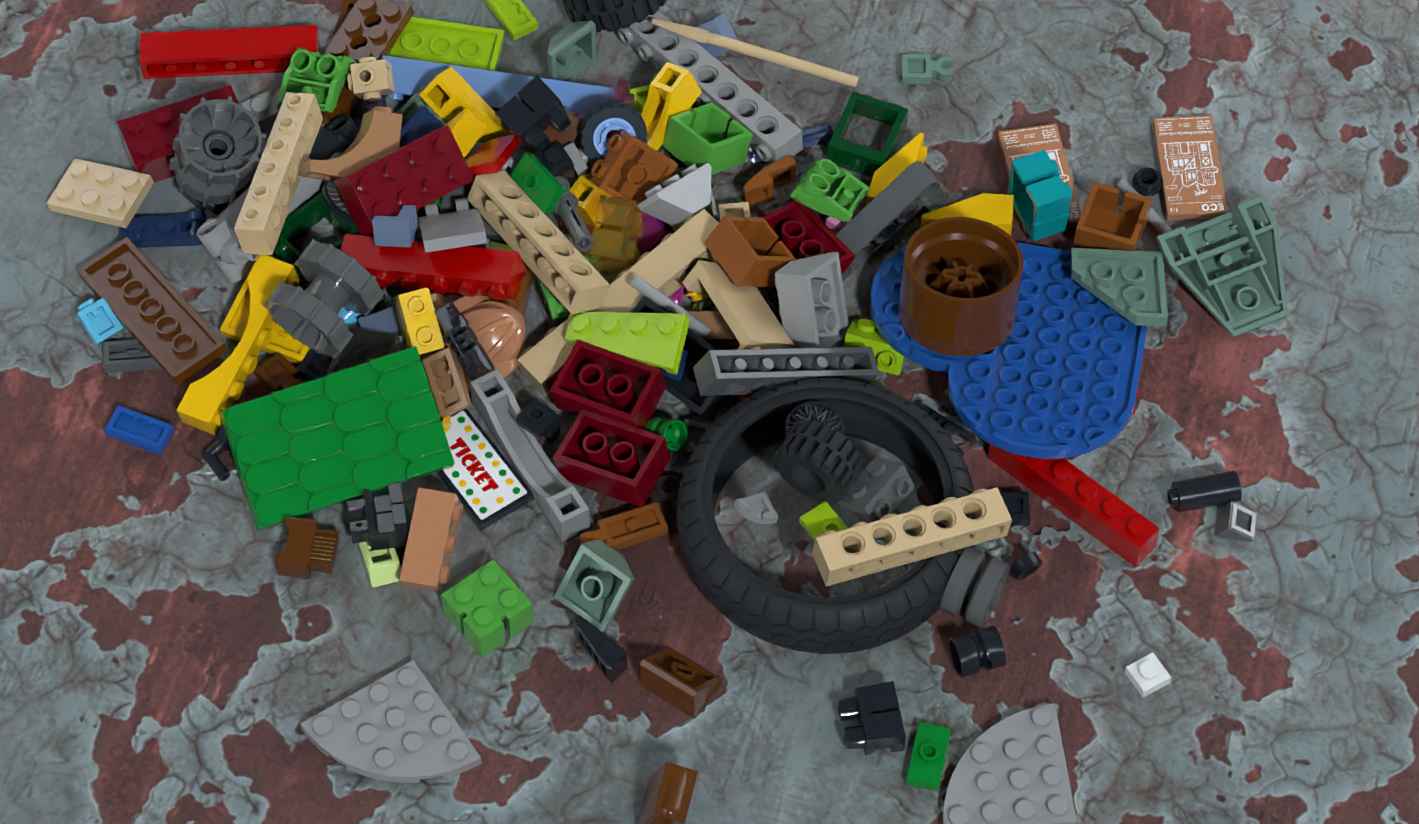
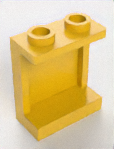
M428 288L400 294L392 298L406 349L417 346L419 355L444 347Z

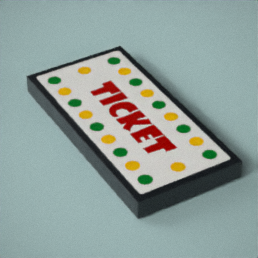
M467 408L450 415L451 427L450 429H444L455 464L436 473L451 493H456L463 504L464 510L478 528L483 530L534 500L533 493Z

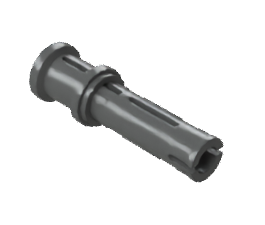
M555 176L566 190L554 207L553 212L561 216L576 249L586 251L593 246L594 239L577 209L578 199L574 193L570 192L569 181L563 176Z

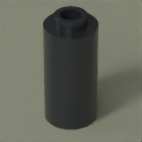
M1235 470L1174 481L1171 484V489L1167 490V498L1170 507H1175L1176 511L1181 513L1228 504L1231 501L1239 502L1242 498V490L1238 474Z

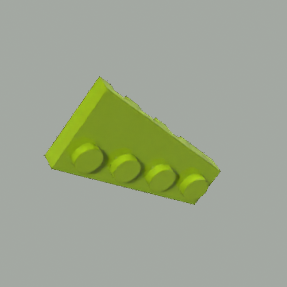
M581 312L571 314L565 340L569 345L574 346L578 339L653 367L665 369L668 373L677 375L690 319L686 314Z

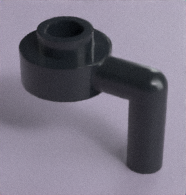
M223 424L217 434V441L203 452V458L220 481L227 480L231 475L218 457L225 450L231 451Z

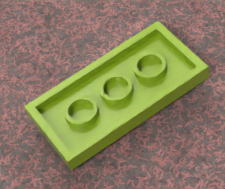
M412 17L388 56L497 71L505 40V30Z

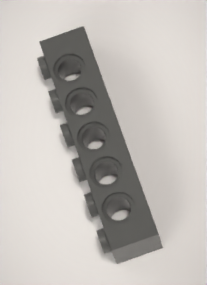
M872 347L709 350L693 367L700 396L756 394L779 384L815 378L846 379L870 384L880 375Z

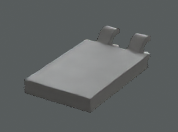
M467 198L455 199L457 212L439 214L437 202L425 205L426 216L418 218L425 253L487 243L486 231L479 209L469 210Z

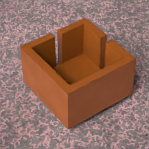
M1094 182L1076 227L1073 248L1137 251L1139 241H1141L1149 219L1152 199L1126 191L1122 211L1119 213L1116 210L1120 189Z
M724 216L704 242L711 251L712 258L723 267L728 274V279L737 287H775V272L790 261L796 260L782 241H778L769 254L764 256L778 239V235L764 218L746 217L743 219V217Z

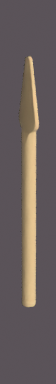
M654 18L651 20L652 24L695 41L709 43L856 88L859 79L858 76L710 33L702 28Z

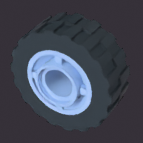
M609 99L606 102H599L595 104V107L587 111V115L583 116L581 121V144L585 155L589 156V160L592 163H596L600 159L604 160L610 151L608 149L610 139L606 137V134L611 130L622 132L624 129L647 143L646 138L648 134L641 113L635 110L632 104L624 103L623 100L612 101V99Z

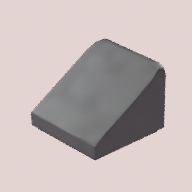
M1232 501L1217 511L1215 536L1246 542L1254 541L1257 513Z

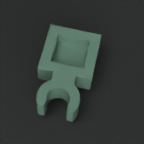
M902 54V85H932V78H937L944 82L951 81L953 71L943 70V68H951L952 58L941 57L937 61H931V54Z

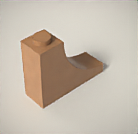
M374 107V110L363 114L357 137L345 152L334 159L308 160L301 163L299 176L334 182L350 172L398 149L400 146L402 114L392 113V108Z

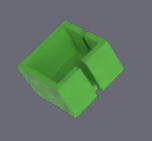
M711 102L694 108L693 112L688 110L671 116L662 146L688 167L695 164L697 168H700L709 163L712 167L711 175L745 163L753 133L736 120H732L724 140L731 116Z
M494 559L441 594L444 614L460 633L464 631L465 639L481 657H484L505 642L503 619L506 621V631L510 638L534 622L532 603Z

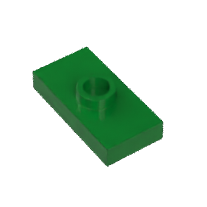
M525 152L510 175L516 184L544 213L551 214L566 190L532 153Z
M919 722L906 785L939 791L951 728Z

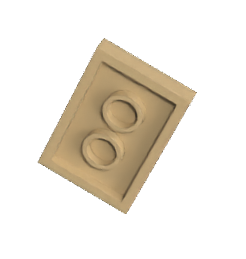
M74 158L46 204L50 211L127 228L154 181L151 175Z

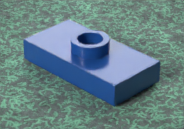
M118 405L106 425L104 433L105 436L162 456L175 433V427L169 423Z

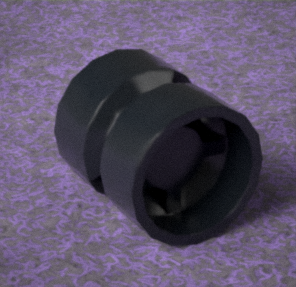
M995 626L976 630L974 636L964 633L949 638L952 662L960 678L979 673L981 667L988 671L1006 665L1003 642Z

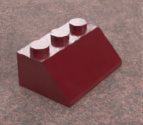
M793 201L762 217L778 235V239L764 256L769 254L778 241L784 243L796 260L838 252L841 275L855 259V254L810 208L797 201Z

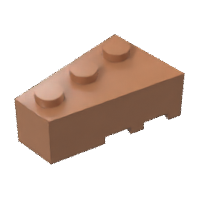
M418 487L399 579L403 587L441 593L443 584H448L451 567L448 565L451 554L455 552L456 534L463 513V504L456 493Z

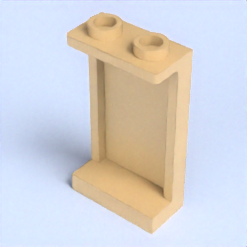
M699 260L682 282L688 291L709 294L739 341L740 346L737 350L790 349L794 346L757 287H737L728 279V274L719 263Z

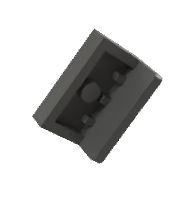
M875 457L854 480L843 499L839 500L838 503L841 509L864 515L867 522L871 523L880 520L885 515L892 514L914 489V484L904 464Z

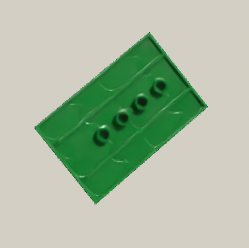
M417 346L331 373L322 378L276 391L264 397L234 405L222 410L220 413L257 531L284 523L286 516L299 518L364 496L363 489H369L374 493L388 488V484L400 482L402 484L450 468L455 464Z

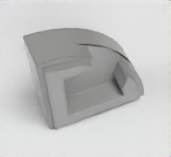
M765 491L736 499L734 504L736 510L750 521L760 524L777 523L779 516Z

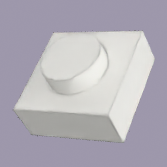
M1154 653L1130 664L1125 669V674L1143 698L1170 684L1171 676Z

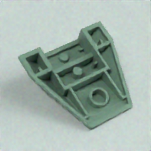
M1265 195L1239 204L1231 212L1188 229L1182 226L1156 237L1168 266L1232 338L1288 316L1277 221Z

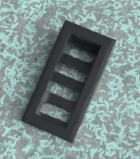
M578 615L574 619L576 637L607 680L613 683L628 668L627 651L582 616Z

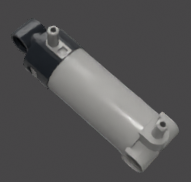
M349 115L337 117L326 128H319L308 160L334 159L350 147L357 137L359 129ZM301 177L286 218L321 193L325 180ZM250 186L218 217H210L196 232L198 238L230 283L237 282L247 276L259 254L243 253L234 231Z

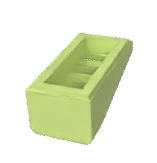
M370 541L358 543L372 587L399 581L401 565L395 548L372 551Z

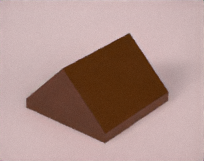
M670 647L644 658L640 664L641 687L694 719L723 681L722 678Z

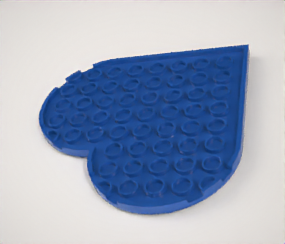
M1016 242L1021 249L1024 266L1014 329L1008 339L997 348L973 356H950L937 353L923 347L907 334L900 322L898 313L906 245L899 248L897 255L890 260L886 259L875 274L870 297L871 314L878 331L887 343L904 357L931 370L948 373V393L954 410L963 423L986 442L1011 454L1046 460L1068 458L1089 453L1106 445L1117 437L1129 422L1137 395L1147 326L1133 324L1071 279V251Z

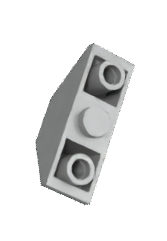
M709 163L700 168L693 164L679 173L682 177L681 179L676 174L662 183L664 189L660 184L644 193L647 199L637 205L639 210L672 226L677 225L710 204L712 167Z

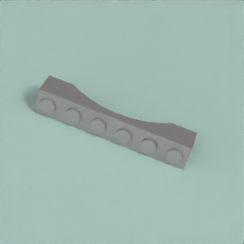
M496 369L471 381L470 388L473 405L521 479L533 493V498L561 541L564 542L590 529L589 508L574 485L568 482L555 468L535 436L516 423V417L521 413V409L499 370Z

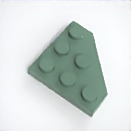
M1071 248V279L1135 325L1167 326L1168 311L1162 252Z

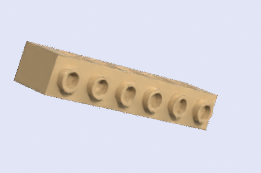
M286 92L234 227L243 253L272 255L302 177L299 176L300 164L308 161L323 120L315 94Z
M505 171L476 175L467 200L475 209H479L480 214L514 251L519 252L525 264L571 314L600 309L610 284Z
M998 487L989 490L978 489L970 495L961 498L949 497L942 500L939 504L932 506L920 505L907 513L899 515L888 514L880 520L871 523L859 522L852 525L849 529L838 532L834 530L824 532L819 537H816L812 554L825 586H830L1007 536L1012 518ZM965 515H972L976 519H969ZM936 523L944 524L947 528H941ZM905 532H913L917 536H909ZM875 540H882L886 545L878 544ZM850 548L857 553H848L844 549Z

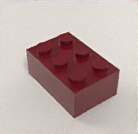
M577 339L550 389V394L557 409L576 416L583 409L644 430L667 385L661 369Z
M583 409L553 457L556 469L568 482L639 507L644 506L671 459L665 437Z

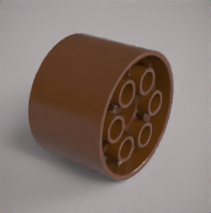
M967 217L939 219L918 229L911 236L905 248L899 298V319L907 334L923 347L950 356L983 354L1004 343L1011 335L1015 326L1024 266L1023 255L1016 241L1007 232L989 222Z

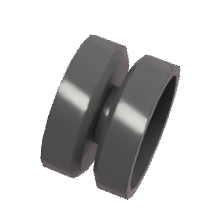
M968 546L959 558L947 583L941 600L940 610L957 616L968 603L965 613L966 622L983 628L1001 598L1011 564L998 558H993L987 563L982 572L985 563L984 552Z

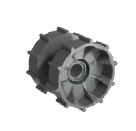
M231 96L227 100L214 99L208 101L202 97L200 104L193 107L187 114H180L179 133L174 138L172 148L175 150V155L170 159L169 170H174L176 180L180 185V193L186 192L194 199L203 202V207H206L207 203H229L230 205L251 185L255 170H257L261 159V146H264L266 134L261 133L259 124L255 119V110L248 111L242 105L233 102ZM218 148L225 154L216 156L210 150Z
M312 239L294 263L299 267L304 280L310 283L304 291L300 286L287 285L281 281L263 306L268 310L273 321L289 333L294 340H298L317 354L321 353L336 359L354 335L344 323L345 320L338 316L342 308H345L348 312L360 313L366 317L385 292L380 289L379 284L375 280L376 277L361 266L355 258H351L344 252L336 249L332 244L327 245Z

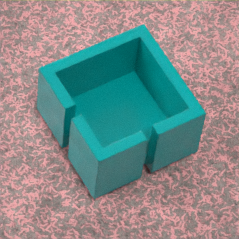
M1046 150L1012 160L1007 195H1014L1013 207L1031 240L1034 242L1066 231L1067 218L1070 216V200H1072L1073 194L1067 182L1064 183L1061 179L1056 161L1050 159Z

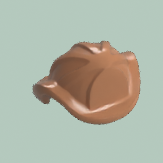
M464 296L454 301V305L468 320V326L473 329L478 337V343L482 344L493 363L494 369L492 371L498 369L504 379L519 367L517 359L520 358L525 350L526 328L522 314L511 305L500 301H492L486 296ZM425 353L422 354L423 359L426 358ZM463 369L467 389L469 392L471 391L470 382L472 380L469 379L468 375ZM480 371V377L488 374L485 372L483 373V371Z

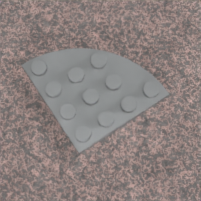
M414 660L300 723L301 730L308 739L327 757L331 756L346 765V768L350 771L382 781L420 783V779L440 776L449 778L482 764L480 755Z
M1055 703L1036 706L1008 716L986 730L969 746L952 773L947 787L943 808V824L1077 823Z

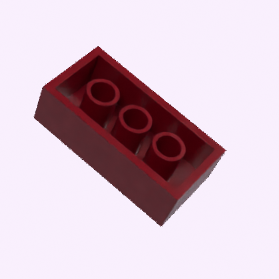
M228 85L117 121L121 141L133 171L151 175L154 183L174 177V170H169L170 159L175 155V150L172 148L174 138L179 133L180 114H187L193 107L200 104L202 97L208 101L214 99L227 100L231 96L232 101L239 104L232 86Z
M446 125L335 180L334 183L360 235H366L373 232L372 220L374 216L397 217L403 205H416V210L475 179L449 126Z

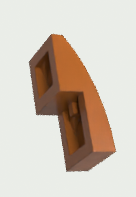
M792 155L763 168L743 187V202H748L749 208L773 200L774 188L796 181V162Z

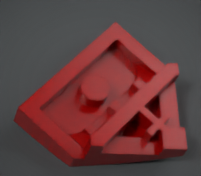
M514 135L491 139L465 158L474 179L476 175L498 173L519 146L518 139Z

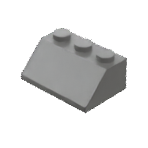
M838 252L790 261L776 271L775 287L778 292L779 315L785 332L794 344L792 348H837L844 343L849 323Z

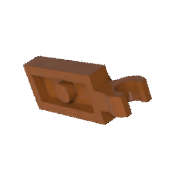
M657 502L597 521L598 530L588 531L580 535L582 541L580 546L583 543L600 539L617 551L668 534V525Z

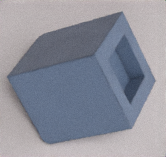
M725 12L695 26L705 29L710 33L738 40ZM695 41L713 57L730 51L709 43Z
M403 205L397 217L374 216L372 225L375 246L411 247L419 233L416 205Z
M394 305L374 310L368 313L366 317L363 315L357 318L365 341L373 345L377 351L393 347L404 341Z

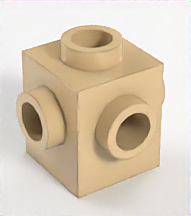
M365 57L359 59L357 64H350L351 73L347 75L349 89L354 91V94L359 98H363L365 102L381 100V95L395 93L392 64L386 59L376 60V57Z

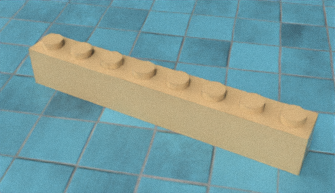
M705 209L701 210L697 215H691L676 232L666 235L655 249L644 253L634 266L616 276L614 282L610 284L600 309L586 312L631 313L642 297L645 296L629 285L636 274L664 295L670 297L684 285L682 282L699 260L714 261L711 251L704 242L719 222ZM571 313L566 321L558 327L550 329L540 342L535 346L525 349L520 358L517 359L521 374L545 398L550 394V389L573 348L565 340Z

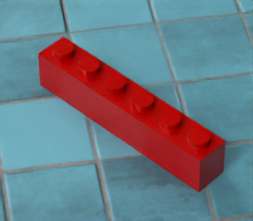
M317 25L140 33V65L143 79L284 73L290 66L291 57L296 52L297 47L310 52L320 53Z
M345 234L340 251L351 258H355L361 266L371 275L375 276V280L382 288L389 286L403 287L410 291L428 288L438 294L449 292L462 294L467 297L477 295L491 297L496 300H516L526 269L517 251L465 246L425 253L424 245L421 241H414L411 247L375 246L374 237Z
M992 444L989 445V460L1135 568L1156 547L1159 527L1065 458L1046 460L1011 454Z

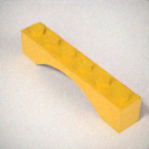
M670 62L663 66L651 82L641 113L648 134L646 138L647 144L657 151L664 142L670 117L688 111L702 93L689 70ZM590 172L581 175L570 188V192L574 193L578 199L577 209L584 223L599 229L620 200L598 188L590 181L593 177Z
M259 255L247 277L250 290V313L243 336L232 354L218 368L190 384L176 410L183 423L216 436L223 424L220 416L221 411L230 408L234 400L237 401L241 397L244 389L243 383L247 375L254 372L258 362L257 357L262 347H267L270 342L271 330L275 322L263 305L281 281L287 285L299 286V278L293 265L268 255Z

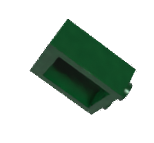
M852 92L828 145L827 159L838 167L873 177L874 172L895 155L907 128L908 108H904L896 103L875 99L870 95ZM854 114L893 126L882 152L843 140Z
M323 192L319 193L285 219L274 249L275 255L281 260L285 258L293 265L297 275L301 278L304 276L299 267L294 263L302 253L291 243L320 220L325 218L344 236L345 234L360 235L356 225L344 220L331 210L324 200ZM344 237L333 244L336 249L340 250Z

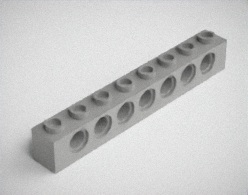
M657 11L654 15L647 16L646 20L640 23L631 24V27L625 29L622 27L618 28V36L621 41L626 45H631L638 51L643 60L651 62L657 67L659 72L667 62L689 70L702 90V93L696 99L698 106L713 102L731 116L727 128H729L730 121L736 120L752 132L753 136L750 146L756 151L762 161L772 164L787 156L792 155L793 157L803 150L802 130L693 39L652 24L651 20L653 18L672 22L660 11Z

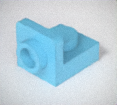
M91 298L77 307L79 312L74 320L77 324H82L96 346L123 330V326L104 298L96 302Z

